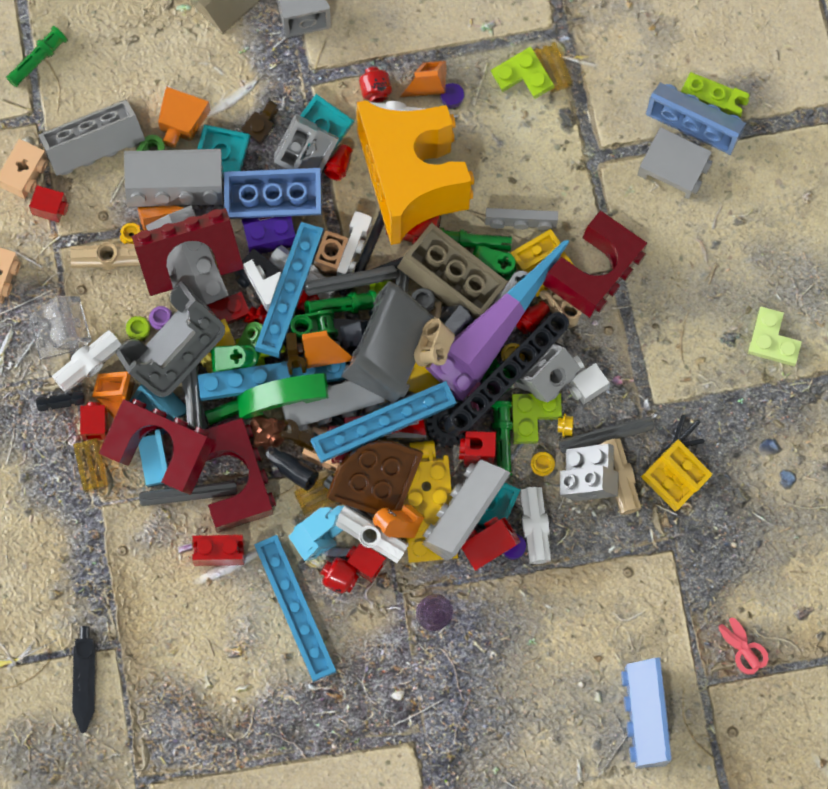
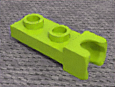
M692 72L689 73L681 90L686 95L696 96L699 101L707 105L717 106L728 115L733 114L740 118L742 108L738 107L737 104L746 106L750 100V95L747 92L737 88L732 89Z

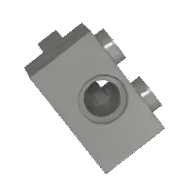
M295 114L274 154V163L286 169L321 168L322 172L339 139L337 136L317 127L316 123ZM310 143V146H309L307 152H306L305 155L303 156V153H304V151H305L307 145Z
M553 344L515 383L519 388L531 392L536 399L548 403L558 396L559 391L565 384L574 380L576 373L581 368L565 347ZM554 372L553 377L550 379V374Z
M602 444L566 449V470L560 471V495L573 501L617 497L619 472L613 470L614 446Z

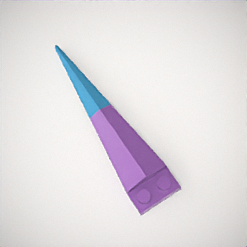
M569 240L560 243L511 290L454 338L445 364L435 365L431 363L425 367L440 383L447 382L453 396L458 401H463L475 384L481 381L540 289L547 273L565 250Z

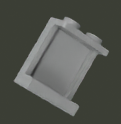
M660 127L639 167L637 175L644 179L650 175L685 192V198L689 199L692 193L697 194L703 182L699 180L702 173L707 175L713 161L709 160L712 152Z

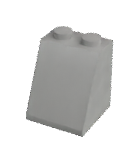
M276 0L285 38L331 29L330 6L326 0Z

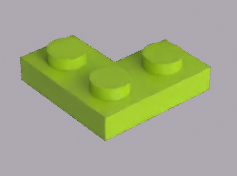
M531 46L490 70L502 92L521 81H524L534 99L555 88Z
M561 393L548 403L536 399L533 394H512L513 444H538V420H558V418H562Z

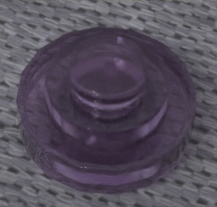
M432 594L421 600L416 610V619L428 631H437L448 625L453 615V606L446 597L440 594Z

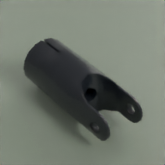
M274 447L267 449L266 456L278 468L280 474L306 491L315 485L319 477L317 471L291 454L281 452Z

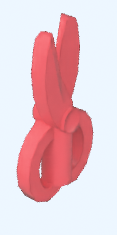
M732 617L729 619L734 633L723 624H720L719 631L728 644L739 650L735 655V663L738 669L746 675H753L758 669L767 665L769 660L768 653L758 643L748 644L745 630ZM751 648L760 651L763 656L762 662L758 660ZM742 654L752 669H747L743 666L740 659Z

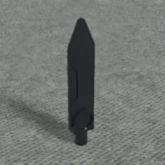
M80 626V639H75L73 647L72 712L81 733H86L95 712L96 647L94 646V639H90L89 626Z

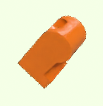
M404 505L401 511L382 508L374 515L373 524L381 528L387 537L415 538L424 516L411 505Z

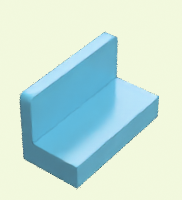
M142 384L129 401L132 403L134 398L147 404L145 409L151 412L156 408L168 413L166 418L171 421L175 417L180 418L186 415V405L173 392L168 396L158 397ZM160 429L162 435L168 433L165 429Z
M156 429L155 435L143 437L138 445L147 487L164 484L161 481L168 468L163 437L160 429Z

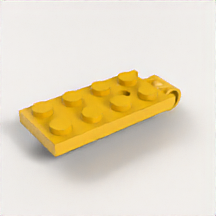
M434 440L410 442L409 447L421 450L424 454L403 506H413L424 516V519L415 538H406V542L409 544L407 547L408 563L441 561L444 559L422 545V543L426 539L423 536L425 530L430 524L435 525L439 517L436 514L444 503L448 505L452 500L450 495L452 489L448 455H445L443 458L436 459ZM424 482L431 484L429 491L422 489L421 485ZM458 553L451 559H458Z

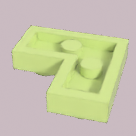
M760 306L748 354L795 367L802 341L778 335L784 313Z

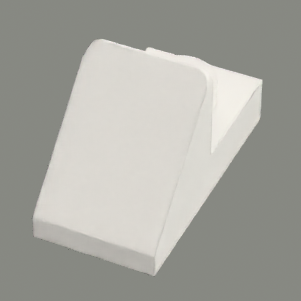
M250 260L243 264L244 271L268 312L281 277V272L266 278L261 266H255L254 262Z

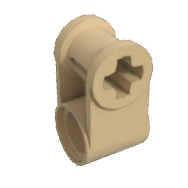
M549 289L547 291L542 290L539 293L541 300L549 306L552 314L560 312L566 315L569 320L568 328L575 327L578 324L581 311ZM565 311H571L575 316H568L565 314Z
M438 318L429 320L423 327L422 335L414 352L415 362L420 367L431 363L435 365L445 364L450 347L454 341V333Z

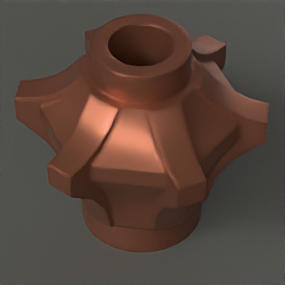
M264 413L263 415L255 416L250 422V428L255 436L254 445L256 447L263 446L265 450L271 446L274 448L280 446L284 439L279 434L286 426L284 424L285 421L277 420L275 417H267Z

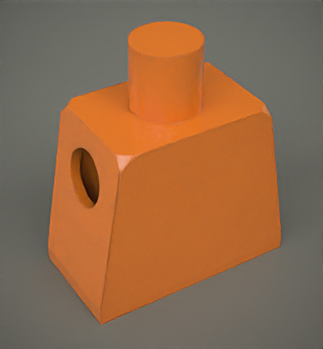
M166 87L158 119L160 130L166 132L163 139L164 144L175 148L179 138L191 141L210 113L209 101Z

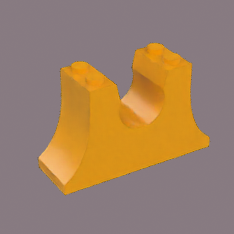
M367 100L357 102V134L391 245L400 244L404 236L413 227L425 220L469 209L470 199H473L471 185H474V176L472 171H468L466 163L448 161L444 164L432 165L423 162L426 159H437L451 153V143L455 142L452 128L456 127L454 115L449 114L447 105L414 111H395L375 106Z

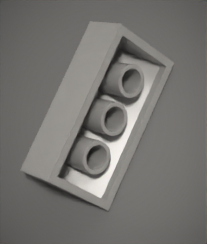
M127 100L38 134L56 176L69 174L75 168L82 165L89 166L104 156H114L119 150L136 147L141 141L145 140L137 117Z
M221 149L124 151L127 207L223 205L224 180Z
M190 205L146 225V228L150 231L160 228L164 224L177 223L196 215ZM187 241L177 245L170 252L167 258V269L173 288L180 281L184 282L206 305L229 296L211 251L206 244L198 241Z
M341 380L327 384L329 397L327 399L307 404L298 402L282 406L281 408L285 420H294L298 425V429L302 431L308 429V424L313 422L323 425L332 422V417L341 415L342 418L356 415L355 410L365 408L367 412L380 408L379 403H383L384 398L349 380Z
M483 460L478 461L476 464L471 463L463 474L466 476V479L462 485L457 483L450 493L453 497L448 505L444 503L436 514L439 517L436 524H430L425 530L423 536L426 539L422 545L446 561L455 557L499 492L510 472Z

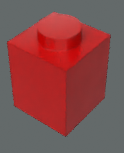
M36 185L29 205L32 215L55 222H60L61 217L66 215L69 207L63 192Z
M89 402L87 406H80V435L83 441L105 440L108 434V411L106 406L101 405L99 402Z
M361 543L358 547L353 545L346 556L348 559L347 563L357 570L356 573L371 583L386 564L384 556L372 548L363 546Z

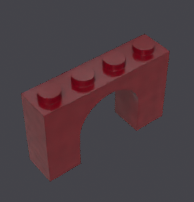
M226 208L221 210L215 209L197 217L191 216L177 223H167L160 228L150 231L143 230L132 236L150 296L173 290L167 269V258L177 245L187 241L202 242L212 249L220 275L244 269Z
M601 210L588 224L582 238L607 256L611 263L612 271L601 276L590 275L561 257L547 273L543 283L545 287L589 318L596 311L600 313L608 302L606 298L609 295L613 297L621 286L619 282L622 279L626 281L634 270L632 266L634 264L639 265L646 256L644 249L647 242Z
M133 398L131 403L123 399L99 454L129 466L141 439L153 430L165 429L173 440L174 451L161 482L191 495L216 440L208 437L210 432L199 427H195L194 431L187 428L188 422L175 417L173 421L167 419L168 413L154 408L152 412L145 409L147 404Z
M240 418L206 429L205 431L210 432L208 437L216 440L207 461L221 456H231L242 461L249 471L248 482L240 493L208 505L216 532L219 533L274 515L272 507H275L276 503L272 492L267 493L264 484L269 482L265 470H259L257 462L261 461L257 447L252 448L249 439L254 437L250 425H244L243 419Z

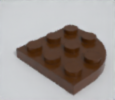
M373 441L361 445L350 452L340 463L326 497L329 500L374 515L382 508L401 511L424 453L421 450L393 441Z

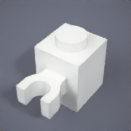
M577 355L573 359L581 369L576 373L574 380L570 382L569 390L576 400L580 399L584 405L607 390L609 381L596 363L586 369Z

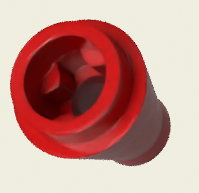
M340 145L338 150L325 164L324 173L328 178L340 181L346 176L353 152L349 146Z
M540 301L529 307L523 313L516 327L523 334L532 333L550 312L549 306L544 301Z

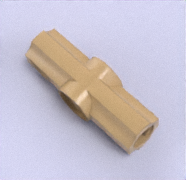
M103 242L100 245L71 246L70 259L72 268L102 267L105 270H112L116 267L140 266L134 244L114 245L111 242ZM111 252L114 254L111 259L105 260L102 258L105 253Z
M620 438L610 439L601 443L600 445L611 444L614 446L613 470L619 472L618 496L615 499L620 515H628L641 510V503L634 485V472L631 464L627 463Z

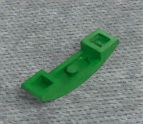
M309 374L284 378L244 391L237 396L239 419L263 415V411L298 402L307 404L329 398L326 374Z

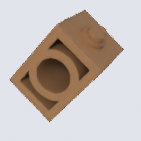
M326 230L314 258V266L325 274L337 276V270L349 238Z

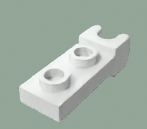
M354 212L349 225V234L351 235L338 267L337 276L354 273L357 265L354 259L357 253H362L365 240H362V238H368L373 224L371 223L373 217L361 212Z

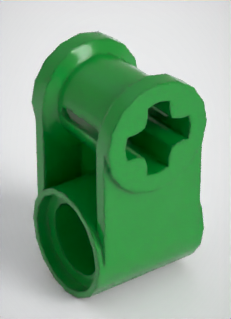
M475 246L473 255L506 281L510 280L513 274L516 273V261L511 254L485 246ZM505 264H508V265H509V266H506L505 269H501V267H504Z
M321 310L315 313L297 315L291 321L290 333L296 332L297 342L302 343V334L326 330L327 335L331 339H335L339 333L335 329L333 322L334 311ZM305 327L307 331L298 332L296 328Z
M252 345L214 347L211 350L213 372L255 366L259 360V353L255 351V347Z

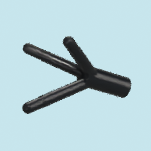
M681 415L673 441L658 454L659 457L678 439L685 447L703 444L705 442L704 439L683 442L701 421L699 419L696 420L681 435L686 418L685 415Z

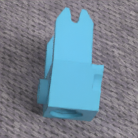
M345 505L337 506L333 510L332 507L319 508L306 520L294 527V531L288 537L304 561L315 560L337 545L334 538L344 530L337 527L336 522L338 515Z

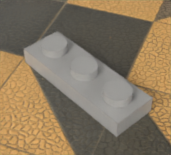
M486 208L485 225H490L491 228L496 229L503 228L504 226H514L515 229L519 230L536 227L539 230L548 231L549 229L557 228L558 211Z

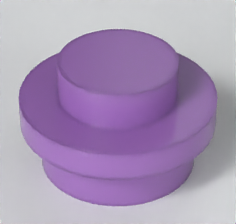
M159 306L150 312L149 322L154 329L160 330L173 314L167 307Z

